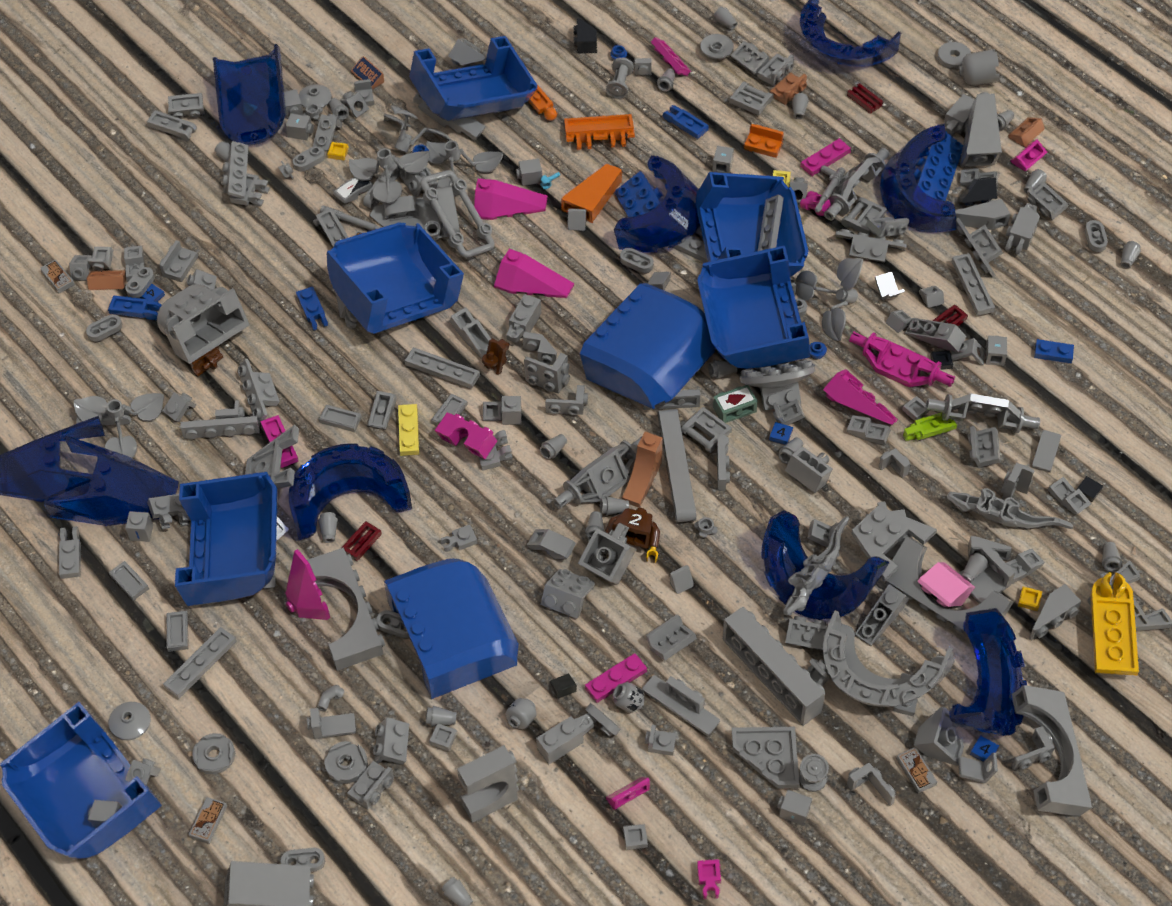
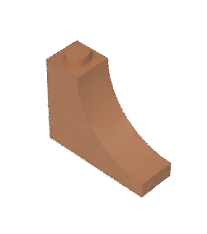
M644 432L637 446L633 471L622 497L623 500L629 501V505L641 507L662 464L663 437Z

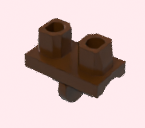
M493 338L490 339L487 353L482 357L484 366L487 369H493L497 375L501 374L503 365L507 361L505 354L510 344L504 339L499 341Z
M219 346L189 364L196 376H200L209 368L213 370L218 368L217 362L224 358L219 351Z

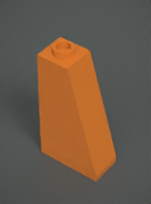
M605 164L562 197V211L568 213V209H586V221L593 223L622 182V169Z

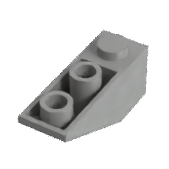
M1002 199L992 200L987 203L953 211L950 223L951 225L958 226L959 224L956 219L960 218L965 227L981 228L986 225L987 229L992 230L1008 226L1010 212Z
M912 318L905 332L906 335L956 352H959L966 338V335L955 324Z
M889 584L855 635L872 646L899 615L910 598Z
M1066 584L1049 594L1029 638L1031 641L1037 637L1042 638L1049 629L1059 627L1066 618H1073L1078 614L1081 600Z

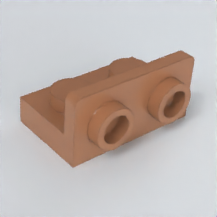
M789 73L770 90V93L774 94V99L786 105L789 101H792L795 94L805 90L807 75L803 74L799 78Z

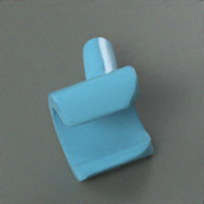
M557 172L549 177L546 175L542 176V182L540 183L542 188H550L552 185L551 181L559 177L560 173Z

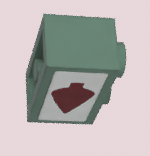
M749 385L739 386L714 396L713 409L719 419L728 423L756 413L758 401Z

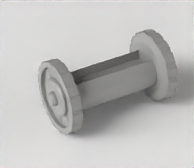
M616 58L612 63V70L615 72L614 80L607 84L606 92L612 98L622 99L628 93V87L625 84L626 76L633 72L634 66L627 58Z
M809 754L801 761L799 781L801 786L807 791H820L827 783L829 765L823 756Z

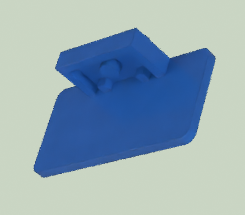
M638 172L615 190V195L642 240L648 239L670 221L669 217L672 216L669 211L670 205L665 199H662L663 193L658 187L654 188L642 172Z

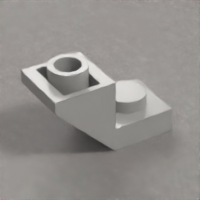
M524 332L523 349L538 351V361L553 365L557 359V352L542 334Z
M536 529L527 546L531 550H545L553 559H568L576 543L552 530Z

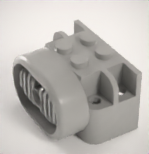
M201 284L191 285L166 300L160 307L157 315L158 327L167 336L175 355L189 364L249 326V322L233 288L229 291L224 287L212 290Z

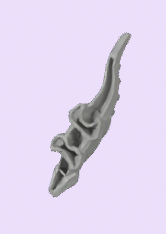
M988 488L981 490L980 497L958 492H949L947 495V499L953 502L957 509L961 511H974L986 519L1005 526L1030 529L1056 525L1073 529V525L1070 522L1060 518L1031 516L1019 509L1020 503L1014 498L1000 499L995 497V493Z
M848 516L844 517L835 527L827 549L818 556L812 554L803 561L805 567L789 578L788 582L795 589L784 608V615L790 616L794 611H803L809 595L812 594L815 588L823 584V580L831 572L832 566L836 564V559L840 555L841 534L849 521Z

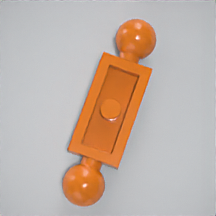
M538 86L528 102L538 114L544 112L545 119L553 121L557 117V111L553 108V102Z

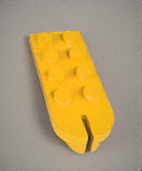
M1109 572L1104 577L1098 579L1091 590L1095 673L1137 676L1139 665L1133 590L1119 573H1115L1112 580L1113 589H1111L1109 582L1112 574Z

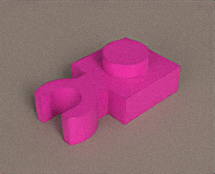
M719 859L697 861L699 885L705 884L703 898L707 899V892L710 890L715 892V898H719L720 890L716 885L721 884Z

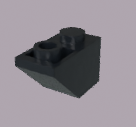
M577 18V25H573L574 35H577V37H574V47H577V54L597 53V29L582 19Z
M996 178L973 179L958 198V202L968 206L975 205V201H981L983 204L992 201V199H997Z

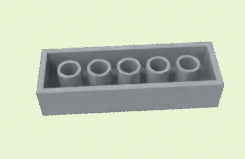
M741 607L724 619L722 640L802 726L822 713L825 698L824 688L819 683L814 682L809 672L797 664L795 657L783 649L780 641L775 640L764 625L761 626L751 611Z

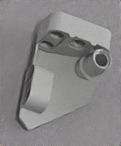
M452 186L436 188L439 205L454 231L460 233ZM399 197L392 203L376 205L370 213V216L382 227L398 222L405 223L406 226H416V223H419L434 241H437L439 238L450 237L433 206L426 203L423 197ZM429 229H436L437 232L434 233V234H431V233L428 232V230H429Z

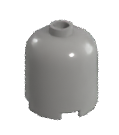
M995 49L967 54L962 60V66H959L960 76H963L966 83L970 85L998 83L1000 75L996 74V67L999 66L997 52Z

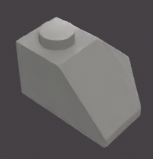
M460 38L455 43L448 57L451 58L450 61L459 66L460 64L465 65L486 60L487 54H481L480 48L465 38Z
M940 707L919 727L914 746L927 757L959 765L958 759L962 756L964 745L962 739H958L956 727H958L957 718L945 707Z

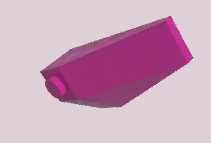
M478 178L474 207L481 219L494 220L498 216L507 215V217H513V214L517 213L531 214L546 211L548 196L501 181Z
M509 249L502 259L494 283V288L512 294L526 292L527 295L537 293L544 294L546 297L567 298L574 287V283L526 254Z
M846 369L837 372L823 389L826 392L825 395L831 401H836L891 425L898 421L883 404H877L875 396L871 392L863 390L862 387L864 385Z
M297 549L294 551L285 593L287 598L286 606L291 613L295 612L300 618L328 620L330 619L328 606L324 601L321 602L320 596L322 592L315 583L316 578L310 563Z

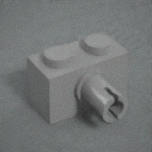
M802 446L791 455L785 471L816 493L826 485L833 468L827 465L829 462L828 455L823 457L825 453L822 452L816 457Z

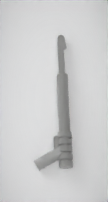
M825 165L821 167V172L829 175L831 182L822 194L815 212L822 210V205L828 200L836 185L839 184L844 176V168L840 167L835 171Z
M323 205L320 208V213L330 209V207ZM333 209L338 220H344L369 230L382 228L376 224ZM318 219L313 220L316 227L320 225Z

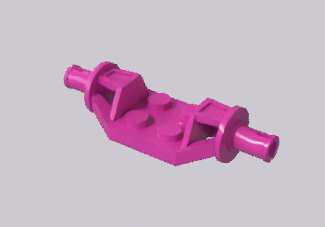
M855 331L850 336V343L863 347L862 355L867 358L876 373L907 387L926 384L931 386L935 381L951 387L954 383L955 376L941 371L942 363L939 361L935 363L925 356L889 340L877 337V334L874 332L868 338ZM872 348L879 351L878 358L871 352ZM921 371L931 373L929 377L918 376Z

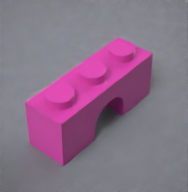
M447 412L435 429V432L442 440L457 446L462 438L467 437L464 442L466 448L470 453L483 459L487 458L497 443L496 438L493 436L494 432L487 427L481 428L474 421L469 420L468 422L456 413L453 415Z

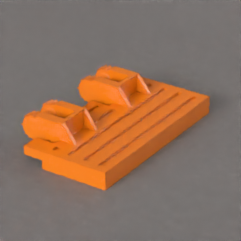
M632 114L564 119L566 141L574 142L576 137L577 150H581V143H586L588 149H592L591 136H593V140H605L610 135L611 148L615 147L618 140H620L622 147H626L625 134H627V138H635Z

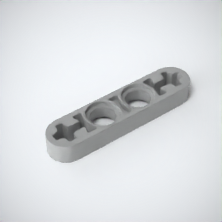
M394 161L392 167L388 169L390 182L396 181L402 170ZM385 170L365 195L363 201L365 207L373 209L378 205L379 201L373 196V188L378 183H387Z

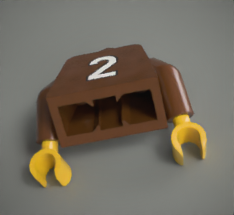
M627 508L622 514H618L609 520L605 532L610 533L611 530L614 531L619 523L629 527L625 536L627 538L626 543L647 549L649 546L650 550L647 551L646 561L648 562L650 555H654L655 563L657 562L658 552L656 548L659 546L660 530L657 524L652 521V514L647 513L644 508H637L636 510Z

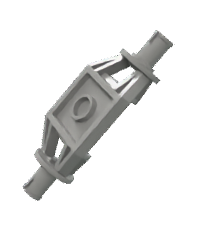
M881 148L877 154L868 153L864 157L863 162L851 168L842 177L828 198L830 207L824 212V216L828 220H833L837 214L845 215L850 211V206L857 200L853 188L860 182V177L869 182L885 171L886 164L884 160L889 156L887 149Z
M947 394L944 401L928 398L925 406L926 410L942 412V419L945 421L948 419L962 421L965 419L966 413L976 414L980 412L984 413V416L995 417L997 415L998 428L1010 429L1014 433H1019L1022 426L1038 429L1040 426V417L1024 415L1023 407L1016 408L1009 400L977 394H968L953 400L952 395ZM958 409V413L951 412L952 410Z
M642 436L632 444L623 440L620 445L611 448L584 467L570 481H565L563 483L565 491L553 499L555 506L561 509L570 501L578 505L583 502H600L601 498L610 496L628 483L636 459L637 446ZM626 458L628 462L624 466L623 460ZM585 490L587 493L581 495L580 491Z

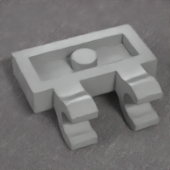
M247 174L244 199L231 196V203L248 206L249 202H251L255 206H262L264 200L260 199L261 193L268 194L270 187H266L268 181L260 180L258 175Z
M501 430L494 435L497 443L487 458L479 457L482 471L501 466L500 461L513 458L510 445L503 446L498 451L496 449V446L508 443L505 430Z
M179 494L148 499L147 503L152 518H159L162 529L170 528L169 523H172L171 516L178 515L181 526L189 525L188 520L190 518L179 501Z

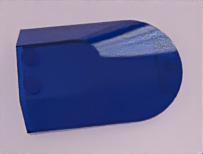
M274 44V49L268 55L237 62L220 60L217 57H213L218 115L223 132L232 141L246 145H257L269 140L281 128L286 113L279 45Z

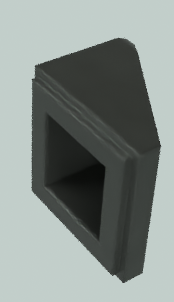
M569 673L550 680L558 699L577 692V685Z

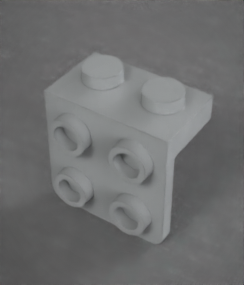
M560 353L553 366L530 357L524 359L525 380L529 384L537 385L557 394L560 393L564 385L568 384L570 380L568 355Z
M988 545L981 550V555L988 560L987 569L971 582L975 586L971 596L979 604L992 591L1001 593L1011 586L1015 575L1013 568L1006 564L999 554Z
M559 569L545 584L541 605L577 619L581 614L584 598L593 589L595 582L586 576H579L569 570Z

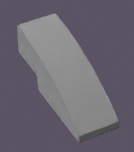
M467 308L451 315L449 322L469 347L482 358L487 353L488 343L491 338L478 319L475 320Z

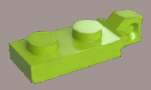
M941 412L915 420L910 427L904 429L903 437L906 441L914 440L915 438L917 440L925 439L955 430L957 424L953 419L943 420Z

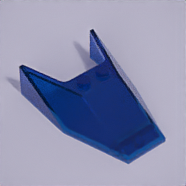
M99 415L1 454L0 495L40 502L105 496L99 475L60 468L61 441L105 436Z
M65 435L64 439L71 453L97 456V463L86 494L45 500L44 506L51 518L103 526L126 524L129 512H146L150 514L151 520L159 518H152L147 503L148 499L176 494L179 481L129 456Z

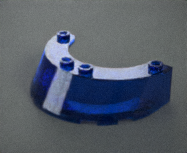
M808 0L802 8L800 15L802 34L822 56L831 61L848 66H871L882 63L898 53L901 32L899 31L890 41L878 35L873 40L863 43L862 46L853 47V45L838 43L826 37L824 33L826 15L822 12V7L818 6L819 0Z
M945 124L930 127L914 136L890 158L881 175L880 194L885 208L894 219L908 218L910 221L907 226L916 229V231L933 233L957 230L954 205L949 201L938 200L924 193L918 186L914 175L918 158L929 156L930 146L946 141Z
M650 156L647 163L648 169L654 172L655 178L665 179L667 193L663 201L653 210L639 216L625 217L617 222L614 233L620 250L633 248L640 252H657L659 248L666 246L671 248L682 243L681 240L688 235L692 236L700 227L696 208V195L699 188L669 160L659 156Z
M356 443L331 446L312 455L305 465H301L294 474L293 486L289 487V505L298 540L313 536L317 530L318 517L324 507L333 499L347 493L365 492L376 495L383 499L395 512L411 510L410 491L398 463L378 448L359 446Z
M783 510L770 517L762 542L761 558L764 559L766 570L764 573L770 587L774 588L779 595L778 598L786 605L795 589L788 580L793 574L800 572L805 567L803 561L808 557L800 541L799 519L794 514ZM873 556L859 570L845 575L828 573L823 580V584L815 588L812 594L809 595L805 609L794 612L817 620L831 619L834 611H839L840 617L849 614L867 598L887 569L889 561Z
M997 608L967 612L963 629L971 641L976 656L978 669L977 691L974 700L969 706L953 704L949 712V718L951 722L961 728L999 736L1011 735L1016 732L1015 727L1021 725L1024 715L1015 712L1011 695L1023 685H1027V680L1022 678L1021 668L1025 667L1021 650L1017 651L1013 641L1016 640V636L1007 620Z

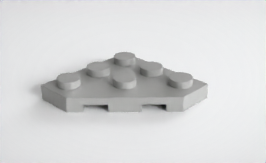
M795 727L732 728V750L777 789L799 788Z

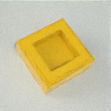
M331 142L327 153L328 158L345 160L349 149L348 144Z
M1022 586L1018 607L1038 612L1042 591Z

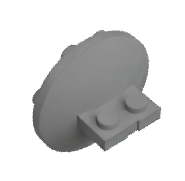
M802 359L797 360L796 363L786 362L774 366L759 367L754 370L746 369L741 371L740 382L760 388L763 410L774 409L773 404L776 402L781 407L798 399L801 404L798 382L814 373L815 365L812 361Z

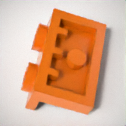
M751 124L750 133L744 144V150L777 158L783 144L784 132Z

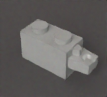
M963 94L946 113L943 126L946 127L945 130L949 135L953 136L956 132L959 134L964 132L967 127L970 108L975 99Z
M526 294L523 295L509 319L507 340L517 343L520 338H523L524 332L532 331L541 315V299Z
M587 714L576 719L570 716L536 738L537 750L550 765L583 743V736L594 727V723Z

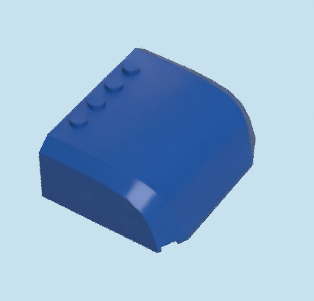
M506 36L490 38L486 61L482 65L434 73L436 58L430 48L416 50L413 53L409 77L430 110L443 120L452 121L521 108L533 96L538 87Z
M708 173L696 195V208L708 262L757 252L766 199L780 195L783 197V205L776 247L785 245L789 260L790 277L804 267V262L809 252L795 192L791 187H787L783 177Z
M398 222L339 240L330 251H327V269L334 290L348 310L366 331L375 334L449 309L458 301L464 273L419 223H416V226H406L405 223Z
M785 245L702 264V270L697 282L711 343L722 358L737 368L745 369L772 366L810 358L809 337L805 322L801 323L790 280L789 260Z
M643 283L639 284L584 342L580 357L586 380L654 409L655 405L663 401L667 403L677 395L715 352V347L711 343L705 313L699 307L672 293Z
M261 472L180 484L179 501L191 520L189 567L176 568L175 587L186 605L192 606L228 601L251 596L261 591L271 581L276 562L277 487L269 474Z
M445 559L384 581L387 602L392 612L399 614L421 662L424 684L431 699L517 666L518 641L488 580L473 564L461 559Z
M80 702L72 706L0 763L3 778H1L2 786L49 849L71 858H89L101 853L162 806L153 792L138 776L130 782L126 780L131 764ZM94 800L119 802L122 806L119 811L97 828L88 820V812L93 806Z

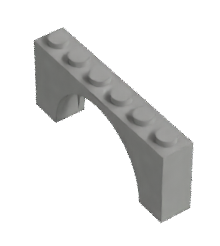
M906 537L892 559L898 565V569L886 580L885 584L887 586L890 584L894 588L902 590L903 594L910 598L909 600L916 599L920 602L919 606L927 611L933 610L937 613L936 617L940 620L952 622L954 624L953 628L961 633L966 631L971 635L970 639L976 643H989L1012 606L1013 601L998 591H992L982 603L967 610L957 611L943 607L928 593L921 589L922 585L917 582L922 577V562L928 548L915 539Z
M343 547L308 559L307 561L310 563L315 575L317 586L340 589L350 595L358 606L357 617L351 629L340 639L328 644L336 670L338 671L383 655L382 647L385 646L382 634H377L376 630L379 627L376 619H371L370 613H372L369 601H364L363 597H366L363 586H359L357 583L360 579L357 570H352L351 565L354 564L351 555H346Z
M1023 685L1011 694L1015 712L1032 719L1040 726H1043L1046 732L1050 733L1061 762L1058 780L1056 782H1045L1033 790L1038 811L1081 816L1092 808L1065 693Z

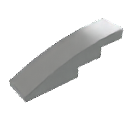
M424 100L418 106L421 111L444 128L448 125L458 134L463 132L474 141L485 130V126L472 117L447 121L434 114Z

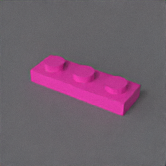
M654 37L651 41L655 46L654 50L664 56L663 60L673 67L672 69L676 74L688 76L691 70L665 41Z
M839 138L803 160L800 167L810 176H814L821 171L823 165L828 167L848 155L851 148Z
M279 415L260 421L269 443L286 431ZM293 446L282 450L280 468L299 462Z
M634 653L585 684V689L594 701L598 703L613 694L619 684L632 682L646 673L647 667Z

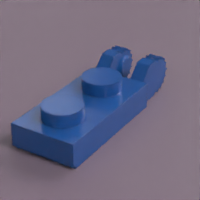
M672 105L669 108L670 112L665 111L662 114L663 118L669 123H673L696 139H699L709 130V126L684 109L676 107V105Z
M313 286L297 291V298L312 329H317L315 321L317 319H321L324 327L328 326L325 312Z
M114 295L108 312L115 315L145 317L149 320H157L158 313L156 311H159L162 304L148 301V299Z

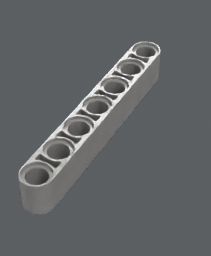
M678 410L658 411V421L661 437H663L662 445L676 523L696 521V509Z

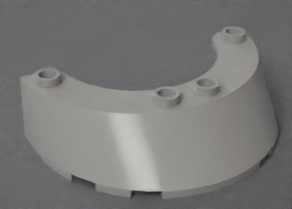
M834 611L824 636V661L833 682L849 697L871 706H898L920 698L946 677L955 662L953 648L948 647L945 657L936 656L931 661L925 660L916 674L906 678L889 679L875 675L860 662L855 651L854 630L852 627L841 623L839 611Z

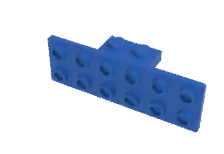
M937 127L934 132L928 152L918 156L914 161L915 166L910 173L911 178L908 183L913 188L915 187L911 202L935 220L940 219L963 150V144L940 127Z

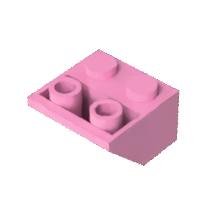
M945 562L935 564L917 581L922 585L921 589L936 596V601L944 607L962 606L975 588L974 585Z

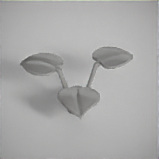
M391 105L394 114H404L405 121L389 114L383 115L384 121H396L401 125V132L395 148L407 153L410 144L414 145L424 132L434 133L448 141H452L445 133L432 128H423L411 140L412 136L406 134L405 131L407 126H411L408 124L409 116L417 120L414 114Z
M427 141L426 143L430 153L428 161L431 164L439 165L447 159L450 161L451 171L453 172V162L458 161L461 154L472 166H476L478 172L482 173L495 170L503 158L502 152H482L475 155L472 161L462 148L459 149L456 141H448L446 143ZM448 177L440 179L437 182V188L452 186L453 183Z
M383 148L377 152V160L373 158L349 159V168L352 175L361 181L370 180L373 174H377L379 165L385 169L387 183H378L373 188V196L379 202L392 203L402 194L401 184L397 181L390 182L388 169L392 167L393 161L400 169L405 168L406 173L417 174L427 167L430 153L429 151L409 153L402 156L398 162L395 155H392L389 149Z
M847 258L840 262L837 269V278L841 281L840 285L843 288L837 291L816 287L817 276L812 271H803L796 278V294L799 299L808 301L813 297L814 290L836 294V298L842 302L832 306L831 311H826L822 317L824 332L830 338L841 341L846 323L845 312L839 307L847 306L848 303H854L858 298L857 291L852 288L856 285L863 264V259Z
M150 393L138 396L131 402L132 410L127 408L125 404L122 405L117 399L110 400L107 403L104 398L99 396L75 399L73 403L77 416L85 424L97 425L102 421L103 416L106 417L108 414L111 419L115 420L119 438L113 437L109 439L105 444L104 450L106 456L118 465H124L130 462L137 452L136 440L132 436L122 437L119 420L124 416V410L133 416L138 414L139 419L142 421H153L162 412L164 395L161 393Z

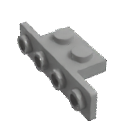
M235 141L231 142L230 157L227 162L223 163L222 172H224L221 180L224 193L244 199L246 193L248 145Z
M957 218L956 221L959 225L956 227L961 235H966L967 238L964 240L969 248L974 247L975 251H973V254L978 261H983L981 266L985 273L990 272L992 277L996 276L989 262L1002 255L1003 252L986 225L969 234L960 218Z
M840 229L835 234L836 238L852 240L849 256L885 263L888 247L906 250L907 246L902 240L893 239V241H888L885 237L879 236L872 238L868 237V234L861 232L856 235L851 234V231Z
M244 359L238 367V375L241 378L248 404H250L252 416H257L259 426H261L260 421L265 420L267 417L265 405L277 406L279 398L270 373L253 372L249 360Z
M653 675L642 688L645 694L707 736L720 723L719 718L704 709L705 699L702 694L688 688L680 679L676 680L670 676L664 682L656 675Z

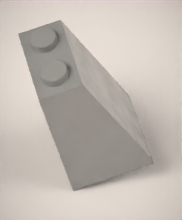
M988 92L978 94L970 108L960 167L995 165L1002 153L995 94H989Z
M231 861L225 877L224 906H313V895H310V888H313L314 875L310 874L311 866Z

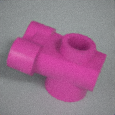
M809 191L806 198L800 201V207L807 210H815L822 195ZM827 200L824 202V204L822 205V210L820 212H816L818 216L824 215V212L827 211L830 206V201Z

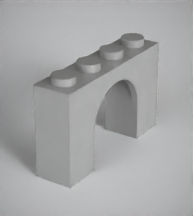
M504 745L457 768L458 778L467 794L461 796L462 806L472 823L518 800L517 791H519L516 783L518 778L515 774L517 773L515 766L517 761L513 752H508Z

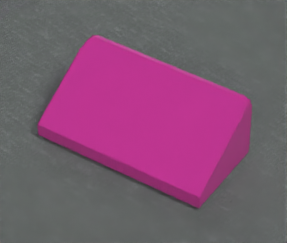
M1036 139L1013 157L1010 162L1023 171H1027L1048 152L1039 140Z
M640 777L608 795L606 799L613 810L649 791L650 779L648 777Z

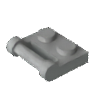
M742 82L730 97L729 103L759 116L768 103L772 102L774 94L770 92L765 93L749 86L747 82Z
M860 197L856 201V206L848 216L842 219L841 223L846 228L851 227L869 236L871 229L866 226L868 219L883 218L887 209ZM866 208L864 212L861 214V216L857 220H855L854 218L861 211V209Z
M702 407L682 426L681 431L683 434L691 436L703 445L706 451L711 453L717 446L718 438L722 435L728 436L732 432V427ZM696 426L712 439L710 441L692 428Z

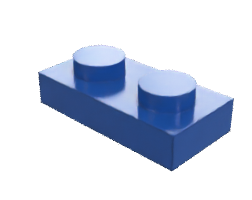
M1037 339L1034 358L1072 364L1074 345Z

